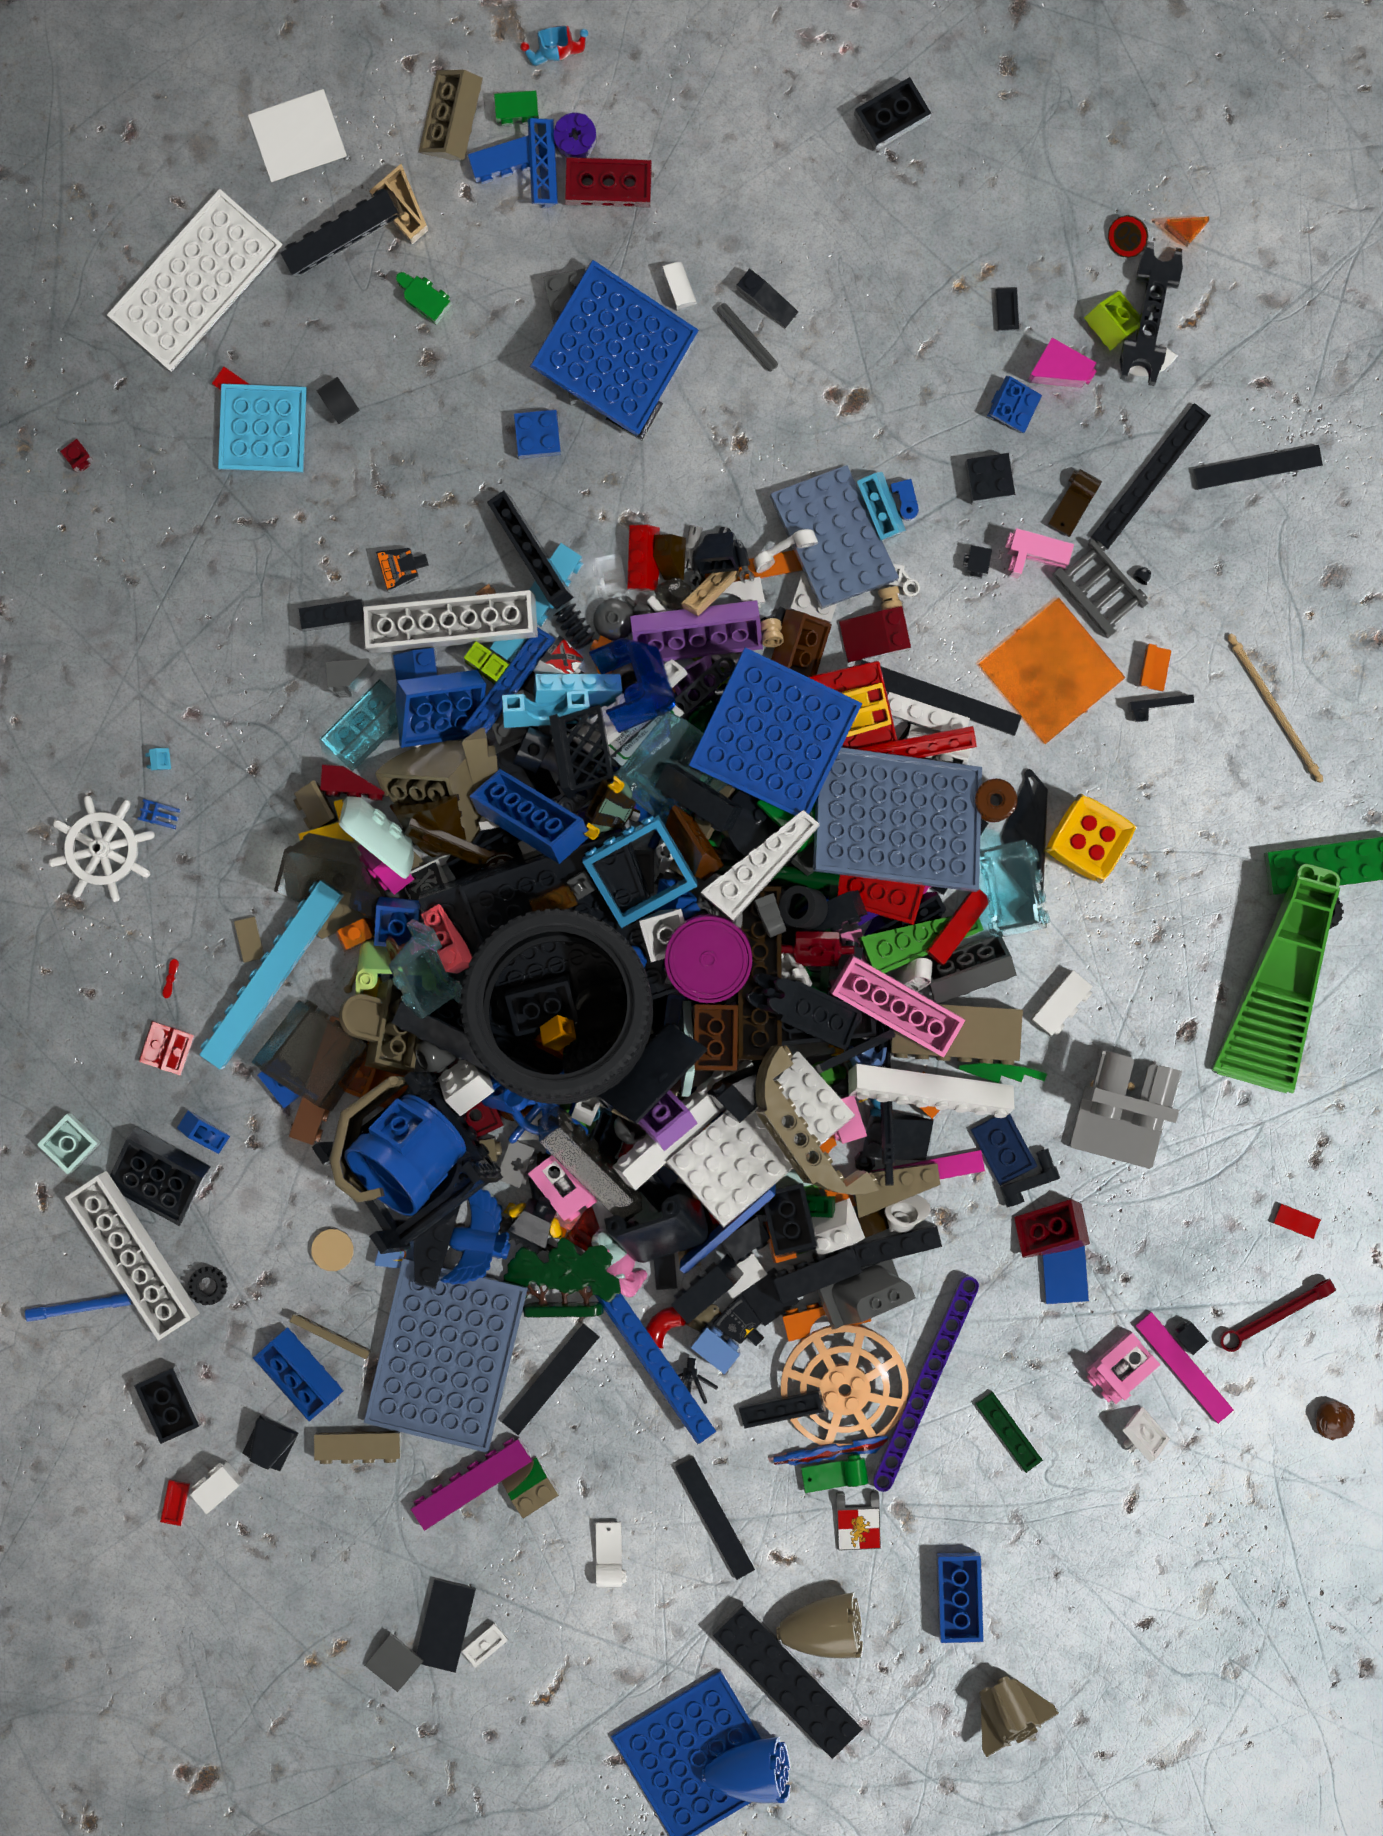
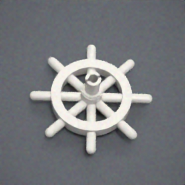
M85 796L83 800L87 811L86 816L79 819L72 827L59 820L53 822V826L56 829L67 834L64 847L65 855L50 859L48 864L50 867H55L68 863L73 873L80 878L73 891L74 897H80L87 883L108 885L112 901L118 902L120 896L116 882L126 877L131 870L145 878L150 876V871L137 864L136 860L138 856V843L153 839L155 833L147 831L135 835L131 826L123 820L130 808V801H123L116 815L101 812L96 813L92 798ZM101 821L111 823L104 837L99 826ZM88 825H91L95 840L84 835L81 831ZM120 828L126 838L111 842L117 829ZM76 840L89 846V848L75 852ZM128 846L127 858L113 851ZM92 856L84 870L77 860ZM109 858L121 864L122 867L113 873ZM99 861H101L105 876L92 875Z

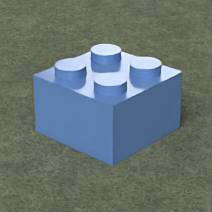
M706 1324L705 1328L702 1329L691 1343V1348L725 1374L740 1356V1347L730 1337L728 1340L722 1337V1331L713 1324L711 1327Z

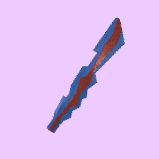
M888 1436L854 1440L853 1444L838 1446L837 1444H830L811 1450L802 1449L789 1452L782 1456L773 1457L774 1465L790 1464L795 1466L800 1463H819L823 1459L834 1460L838 1455L876 1454L888 1441Z

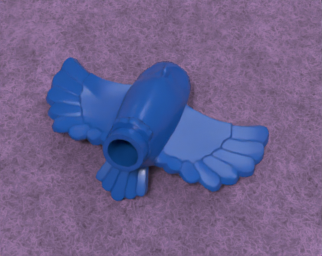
M480 1189L468 1198L471 1210L469 1227H455L449 1243L451 1248L462 1252V1256L456 1267L440 1279L443 1283L454 1285L476 1281L478 1278L486 1276V1271L491 1267L492 1257L507 1259L511 1243H508L509 1233L504 1232L499 1235L498 1231L503 1220L501 1216L503 1207L497 1203L495 1197H491L488 1190Z

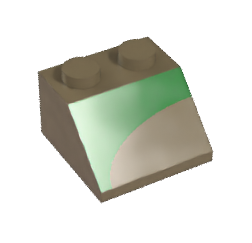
M537 1456L533 1458L532 1462L501 1481L512 1503L523 1519L559 1496L560 1493Z

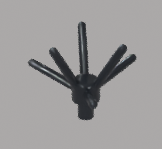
M687 1358V1368H683V1373L678 1374L683 1383L687 1381V1389L690 1394L692 1381H694L703 1403L707 1404V1399L699 1380L715 1390L718 1389V1386L698 1374V1369L695 1368L696 1358Z

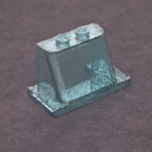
M412 919L407 923L412 937L389 963V968L394 976L392 979L393 983L403 994L401 996L402 1001L417 1017L423 1019L451 999L460 1003L462 986L459 981L448 976L437 953V950L442 945L434 929Z

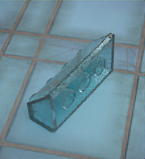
M381 679L320 738L352 772L398 727L396 694Z

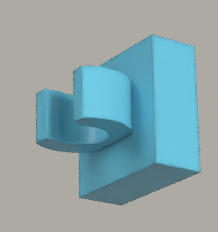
M169 748L149 749V753L145 754V757H150L151 765H146L148 769H171Z

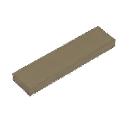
M298 1313L293 1314L290 1319L291 1323L364 1359H367L371 1352L370 1349Z

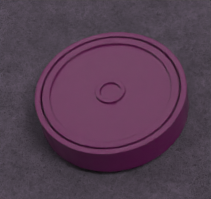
M698 915L680 924L669 938L665 952L666 971L674 987L687 998L702 1003L720 1002L736 994L746 983L752 968L751 946L745 933L733 921L719 915Z

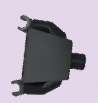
M728 527L719 528L718 533L705 535L702 543L693 551L692 570H694V574L691 575L689 580L694 586L697 585L698 579L699 585L706 580L701 574L739 571L740 567H742V571L739 577L744 583L746 574H749L751 581H754L755 576L748 570L750 563L747 549Z

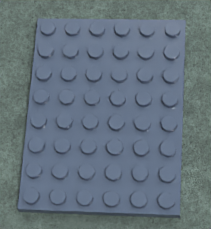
M841 748L816 799L815 821L820 826L814 833L813 871L977 892L979 890L981 814L976 808L975 795L982 784V767Z
M403 1257L364 1423L488 1453L528 1287L488 1277L478 1278L476 1281H469L466 1284L458 1283L453 1285L443 1283L440 1279L453 1269L442 1267L436 1290L415 1284L414 1260Z

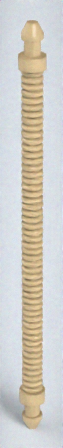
M1229 634L1228 641L1233 645V651L1238 653L1237 655L1241 658L1240 660H1242L1246 669H1248L1247 671L1251 674L1250 676H1252L1256 686L1261 690L1260 692L1265 697L1266 702L1271 706L1270 708L1275 713L1276 718L1281 722L1280 724L1284 727L1283 729H1285L1286 734L1290 736L1289 738L1294 743L1293 745H1295L1296 750L1300 752L1299 754L1304 759L1303 761L1307 764L1310 774L1313 773L1317 782H1323V775L1318 771V765L1312 761L1313 759L1309 756L1310 754H1308L1307 749L1303 747L1304 745L1299 740L1300 738H1298L1297 733L1293 731L1294 729L1289 724L1290 722L1287 717L1283 715L1284 713L1279 708L1278 703H1276L1277 701L1270 694L1271 692L1266 687L1267 685L1260 678L1261 676L1256 671L1255 666H1253L1245 650H1243L1242 643H1238L1235 635Z

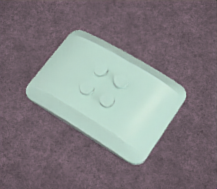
M346 796L339 820L341 828L399 876L406 879L410 875L414 860L412 839L405 836V833L397 824L390 822L380 810L373 808L364 799Z

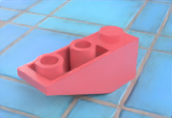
M438 904L422 913L421 916L445 971L458 974L467 969L472 959L470 951L441 905Z

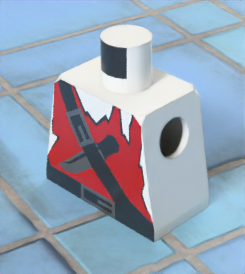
M559 635L541 658L533 672L536 674H585L578 669L584 658Z

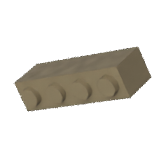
M399 1431L316 1432L314 1434V1461L320 1460V1464H332L333 1460H341L342 1464L354 1463V1460H362V1463H375V1459H384V1463H395L402 1456L401 1432Z

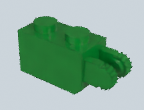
M404 272L397 274V284L405 290L404 297L406 302L437 325L452 306L449 300L450 296L441 289L439 292L432 287L434 284L425 277L421 279L416 276L413 279Z

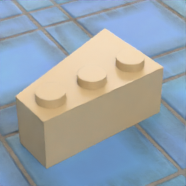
M400 164L369 192L372 198L374 197L373 194L381 189L394 192L405 214L393 222L413 244L428 231V228L403 166Z

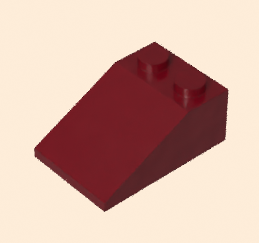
M903 606L839 621L848 663L911 649Z
M1072 1199L1014 1217L1022 1258L1068 1251L1090 1244L1082 1204Z

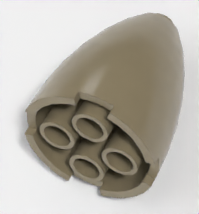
M855 1593L834 1595L801 1607L781 1621L780 1627H776L777 1639L794 1650L813 1656L838 1659L861 1658L863 1655V1641H860L862 1638V1621L858 1599H853Z

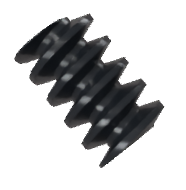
M576 603L564 607L553 616H558L556 619L557 623H563L560 627L562 631L568 630L565 634L566 638L573 636L570 644H577L575 650L579 651L594 641L592 637L595 632H587L590 624L582 625L586 618H578L581 611H573L576 607Z

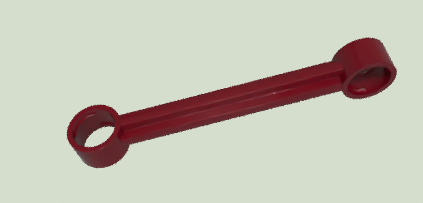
M1330 1278L1313 1286L1307 1292L1236 1331L1231 1329L1225 1330L1220 1335V1345L1228 1352H1235L1240 1349L1244 1340L1311 1303L1331 1295L1337 1289ZM1228 1333H1234L1238 1337L1239 1341L1236 1347L1227 1348L1224 1345L1223 1340Z

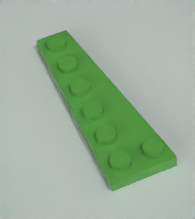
M952 916L858 938L861 948H863L867 963L887 973L917 958L928 955L926 950ZM979 918L964 938L984 930Z

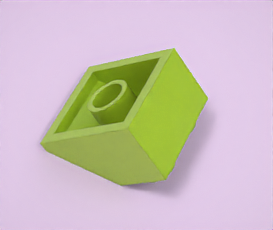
M1119 290L1099 303L1084 319L1088 322L1089 327L1101 338L1102 343L1111 351L1120 345L1125 338L1127 339L1137 331L1140 315Z

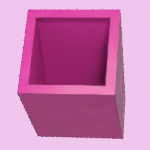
M1052 337L1027 381L1033 384L1082 388L1085 383L1089 385L1097 371L1094 369L1096 362Z

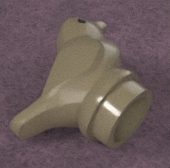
M711 1304L689 1324L686 1323V1325L701 1332L705 1328L706 1323H710L715 1316L721 1315L719 1307L716 1304Z

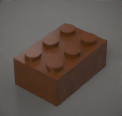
M692 1005L693 1039L708 1049L694 1064L695 1070L737 1071L738 1005Z

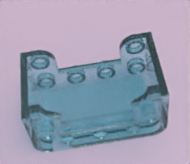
M1026 840L980 849V863L982 867L980 870L984 875L990 910L988 916L993 921L988 923L989 933L995 938L1047 928V923H1050L1049 913L1044 908L1046 894L1044 890H1041L1040 882H1043L1041 870L1037 869L1036 862L1039 861L1038 851L1033 849V846Z

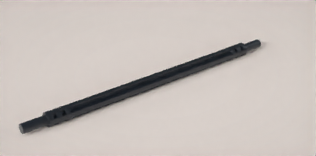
M877 1020L878 1035L889 1031V1026ZM890 1040L878 1045V1053L882 1048L887 1047L886 1057L881 1066L883 1068H891ZM892 1101L880 1102L882 1165H884L885 1186H893V1165L895 1164Z

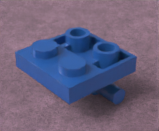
M1006 376L1000 389L996 391L991 401L993 404L987 417L993 420L996 418L1019 433H1025L1042 395L1013 377Z

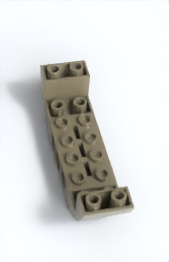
M771 1046L763 1057L758 1069L756 1079L758 1109L755 1113L803 1183L814 1184L828 1191L850 1195L868 1194L880 1190L876 1185L878 1181L871 1172L856 1170L847 1178H844L839 1170L835 1171L831 1165L833 1163L831 1157L827 1152H822L819 1147L821 1143L814 1134L811 1135L807 1130L809 1126L802 1116L798 1117L794 1111L796 1106L790 1098L786 1099L783 1095L784 1089L777 1080H773L794 1064L791 1060L793 1058L792 1054L786 1047ZM785 1116L786 1122L783 1125L782 1118ZM797 1134L798 1140H797V1142L795 1143V1142H794V1137H795V1135ZM809 1152L810 1159L807 1161L806 1156Z

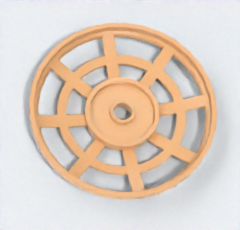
M849 1324L833 1330L831 1326H826L813 1331L793 1348L783 1367L781 1376L782 1398L788 1397L787 1382L789 1377L801 1382L800 1394L807 1393V1384L819 1387L825 1407L834 1413L831 1423L822 1420L817 1414L809 1415L818 1425L828 1429L825 1440L809 1433L799 1423L798 1418L790 1419L796 1429L805 1437L822 1446L837 1444L838 1446L850 1445L833 1443L837 1432L851 1433L863 1429L868 1438L885 1436L896 1425L907 1403L908 1376L900 1354L884 1336L864 1326ZM834 1333H856L853 1346L840 1345L827 1349L821 1339L823 1336ZM864 1336L880 1343L889 1351L892 1357L881 1364L873 1354L862 1349ZM813 1342L819 1354L809 1362L803 1373L791 1369L798 1355ZM851 1353L848 1363L835 1365L830 1355ZM859 1355L869 1360L876 1368L865 1373L857 1366ZM823 1360L828 1370L823 1374L822 1378L810 1376L814 1367ZM895 1365L898 1366L902 1379L901 1398L889 1397L890 1384L886 1371ZM878 1376L882 1378L883 1395L871 1393L870 1381ZM847 1384L851 1387V1391L848 1394H842L839 1392V1387ZM868 1401L879 1403L880 1405L876 1412L867 1419L861 1409L864 1408ZM886 1405L898 1407L891 1422L881 1432L876 1434L871 1424L881 1416ZM854 1414L859 1424L853 1426H839L842 1415ZM869 1444L861 1445V1446L854 1447V1448H850V1449H855V1448H859V1447H864V1446L869 1445Z

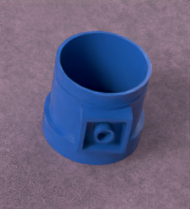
M406 1094L400 1100L397 1098L368 1128V1134H361L345 1151V1159L353 1174L368 1191L383 1188L385 1196L377 1198L378 1200L400 1214L413 1216L427 1202L430 1194L448 1176L447 1172L466 1153V1145L457 1129L441 1112L423 1099Z

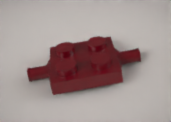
M804 931L796 932L794 945H781V954H793L796 963L803 966H838L841 954L854 955V946H841L839 932Z

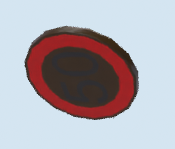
M1120 216L1109 227V245L1115 253L1122 257H1135L1143 252L1148 244L1149 235L1147 227L1136 216Z

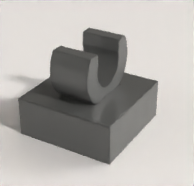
M586 869L567 880V884L578 900L597 889Z

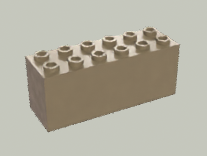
M941 1005L965 1019L963 1026L944 1058L894 1030L896 1036L890 1039V1053H894L896 1058H908V1054H915V1059L929 1060V1055L936 1056V1060L950 1061V1057H957V1061L972 1062V1058H979V1063L993 1064V1059L1000 1060V1064L1014 1065L1015 1061H1020L1023 1010Z

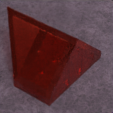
M593 1206L585 1209L565 1238L584 1251L588 1247H592V1237L600 1229Z

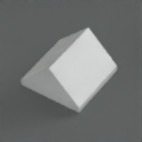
M681 908L660 910L639 920L651 962L665 958L669 938L675 929L684 922Z

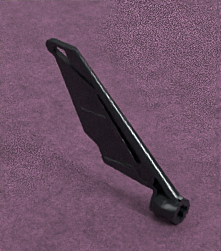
M1027 769L1024 773L1025 782L1017 798V806L1010 815L1001 836L1005 847L1001 864L1031 899L1015 912L1016 916L1022 920V923L1028 930L1045 917L1043 914L1044 850L1046 846L1048 789L1031 769ZM1030 777H1034L1038 782L1035 794L1030 784Z

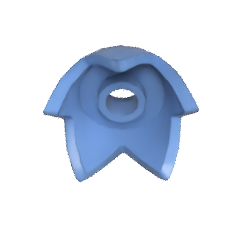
M849 1045L848 1050H850V1049H852V1048H854V1047H853L852 1045ZM873 1047L851 1058L850 1062L853 1067L856 1064L881 1067L886 1057L887 1047L882 1048L879 1053Z

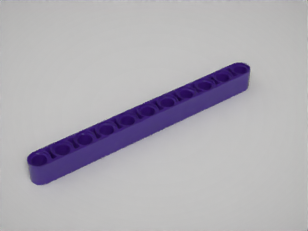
M967 1275L960 1279L907 1398L904 1411L896 1423L873 1476V1484L878 1491L886 1492L892 1487L979 1289V1283L972 1276ZM967 1280L974 1282V1288L971 1291L963 1289V1284ZM960 1299L966 1302L965 1308L961 1311L956 1310L954 1307L955 1302ZM950 1319L957 1321V1327L954 1330L946 1328V1322ZM940 1339H947L949 1342L948 1347L944 1350L937 1347ZM933 1358L940 1360V1366L937 1369L929 1368V1361ZM923 1378L931 1379V1386L927 1389L920 1387V1381ZM917 1397L923 1400L922 1406L919 1408L912 1407V1400ZM906 1417L914 1419V1425L910 1428L903 1426V1420ZM897 1437H904L906 1439L904 1446L897 1447L894 1445V1440ZM889 1456L897 1458L895 1466L889 1467L886 1465L885 1462ZM880 1476H886L889 1481L887 1485L879 1486L877 1479Z

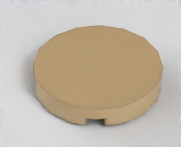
M328 1229L315 1237L311 1254L314 1262L320 1268L327 1271H338L345 1268L351 1262L354 1255V1246L352 1239L346 1232L339 1229Z

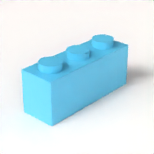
M877 472L858 480L857 483L880 540L888 539L906 531L883 472Z

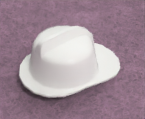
M915 1195L886 1207L885 1215L889 1231L899 1233L910 1232L916 1224L929 1216L931 1211L930 1204L923 1197Z

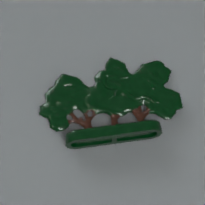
M561 1237L557 1243L558 1247L553 1248L549 1252V1261L547 1263H543L533 1251L521 1247L516 1252L515 1258L511 1259L507 1264L508 1273L503 1276V1281L526 1286L530 1289V1292L526 1294V1298L531 1294L539 1299V1302L524 1305V1317H595L602 1315L604 1310L601 1302H589V1298L592 1295H598L605 1302H611L616 1294L621 1293L619 1279L606 1271L611 1265L613 1256L603 1245L588 1247L582 1255H579L575 1249V1244ZM532 1282L539 1286L540 1294L538 1290H533L530 1285ZM546 1285L547 1288L543 1291L542 1287ZM587 1286L591 1287L590 1292H587ZM550 1289H557L561 1292L562 1302H547L545 1294ZM577 1291L582 1296L583 1302H567V1296Z

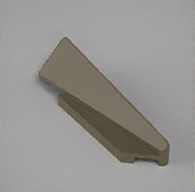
M485 728L478 729L462 741L475 791L498 771L495 746H487Z

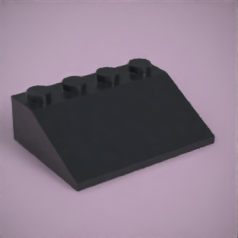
M135 1127L127 1137L110 1177L124 1197L180 1226L204 1183L211 1166Z

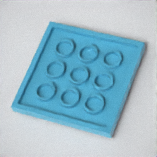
M221 384L218 469L304 473L307 387Z

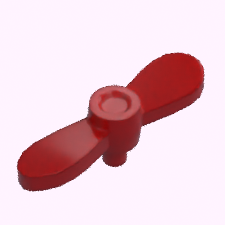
M177 959L170 961L169 975L166 977L167 982L162 993L164 998H169L172 995L173 983L176 980L175 974L179 968V961Z

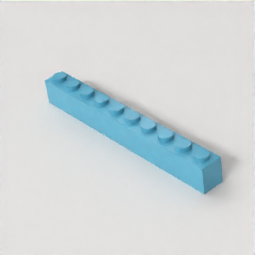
M326 881L314 882L309 889L310 896L307 900L303 899L297 907L299 911L296 916H291L284 927L287 929L283 935L279 934L273 941L274 948L271 952L267 951L260 961L262 962L258 970L254 969L248 979L251 981L247 987L243 986L237 993L238 1000L234 1005L231 1003L224 1012L227 1016L222 1022L218 1021L212 1030L214 1034L211 1039L207 1038L201 1045L200 1049H202L200 1056L221 1070L226 1067L343 898L344 894Z

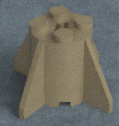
M1008 1676L999 1679L996 1686L981 1690L979 1694L981 1696L982 1750L985 1756L989 1757L1005 1746H1012L1010 1742L1014 1740L1017 1743H1021L1026 1739L1033 1742L1036 1741L1035 1734L1038 1732L1036 1727L1041 1728L1043 1723L1059 1714L1056 1706L1017 1679L1010 1680Z

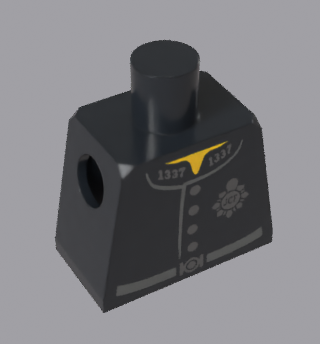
M742 1294L712 1322L716 1328L739 1344L747 1338L757 1346L764 1339V1336L756 1329L761 1324V1321Z

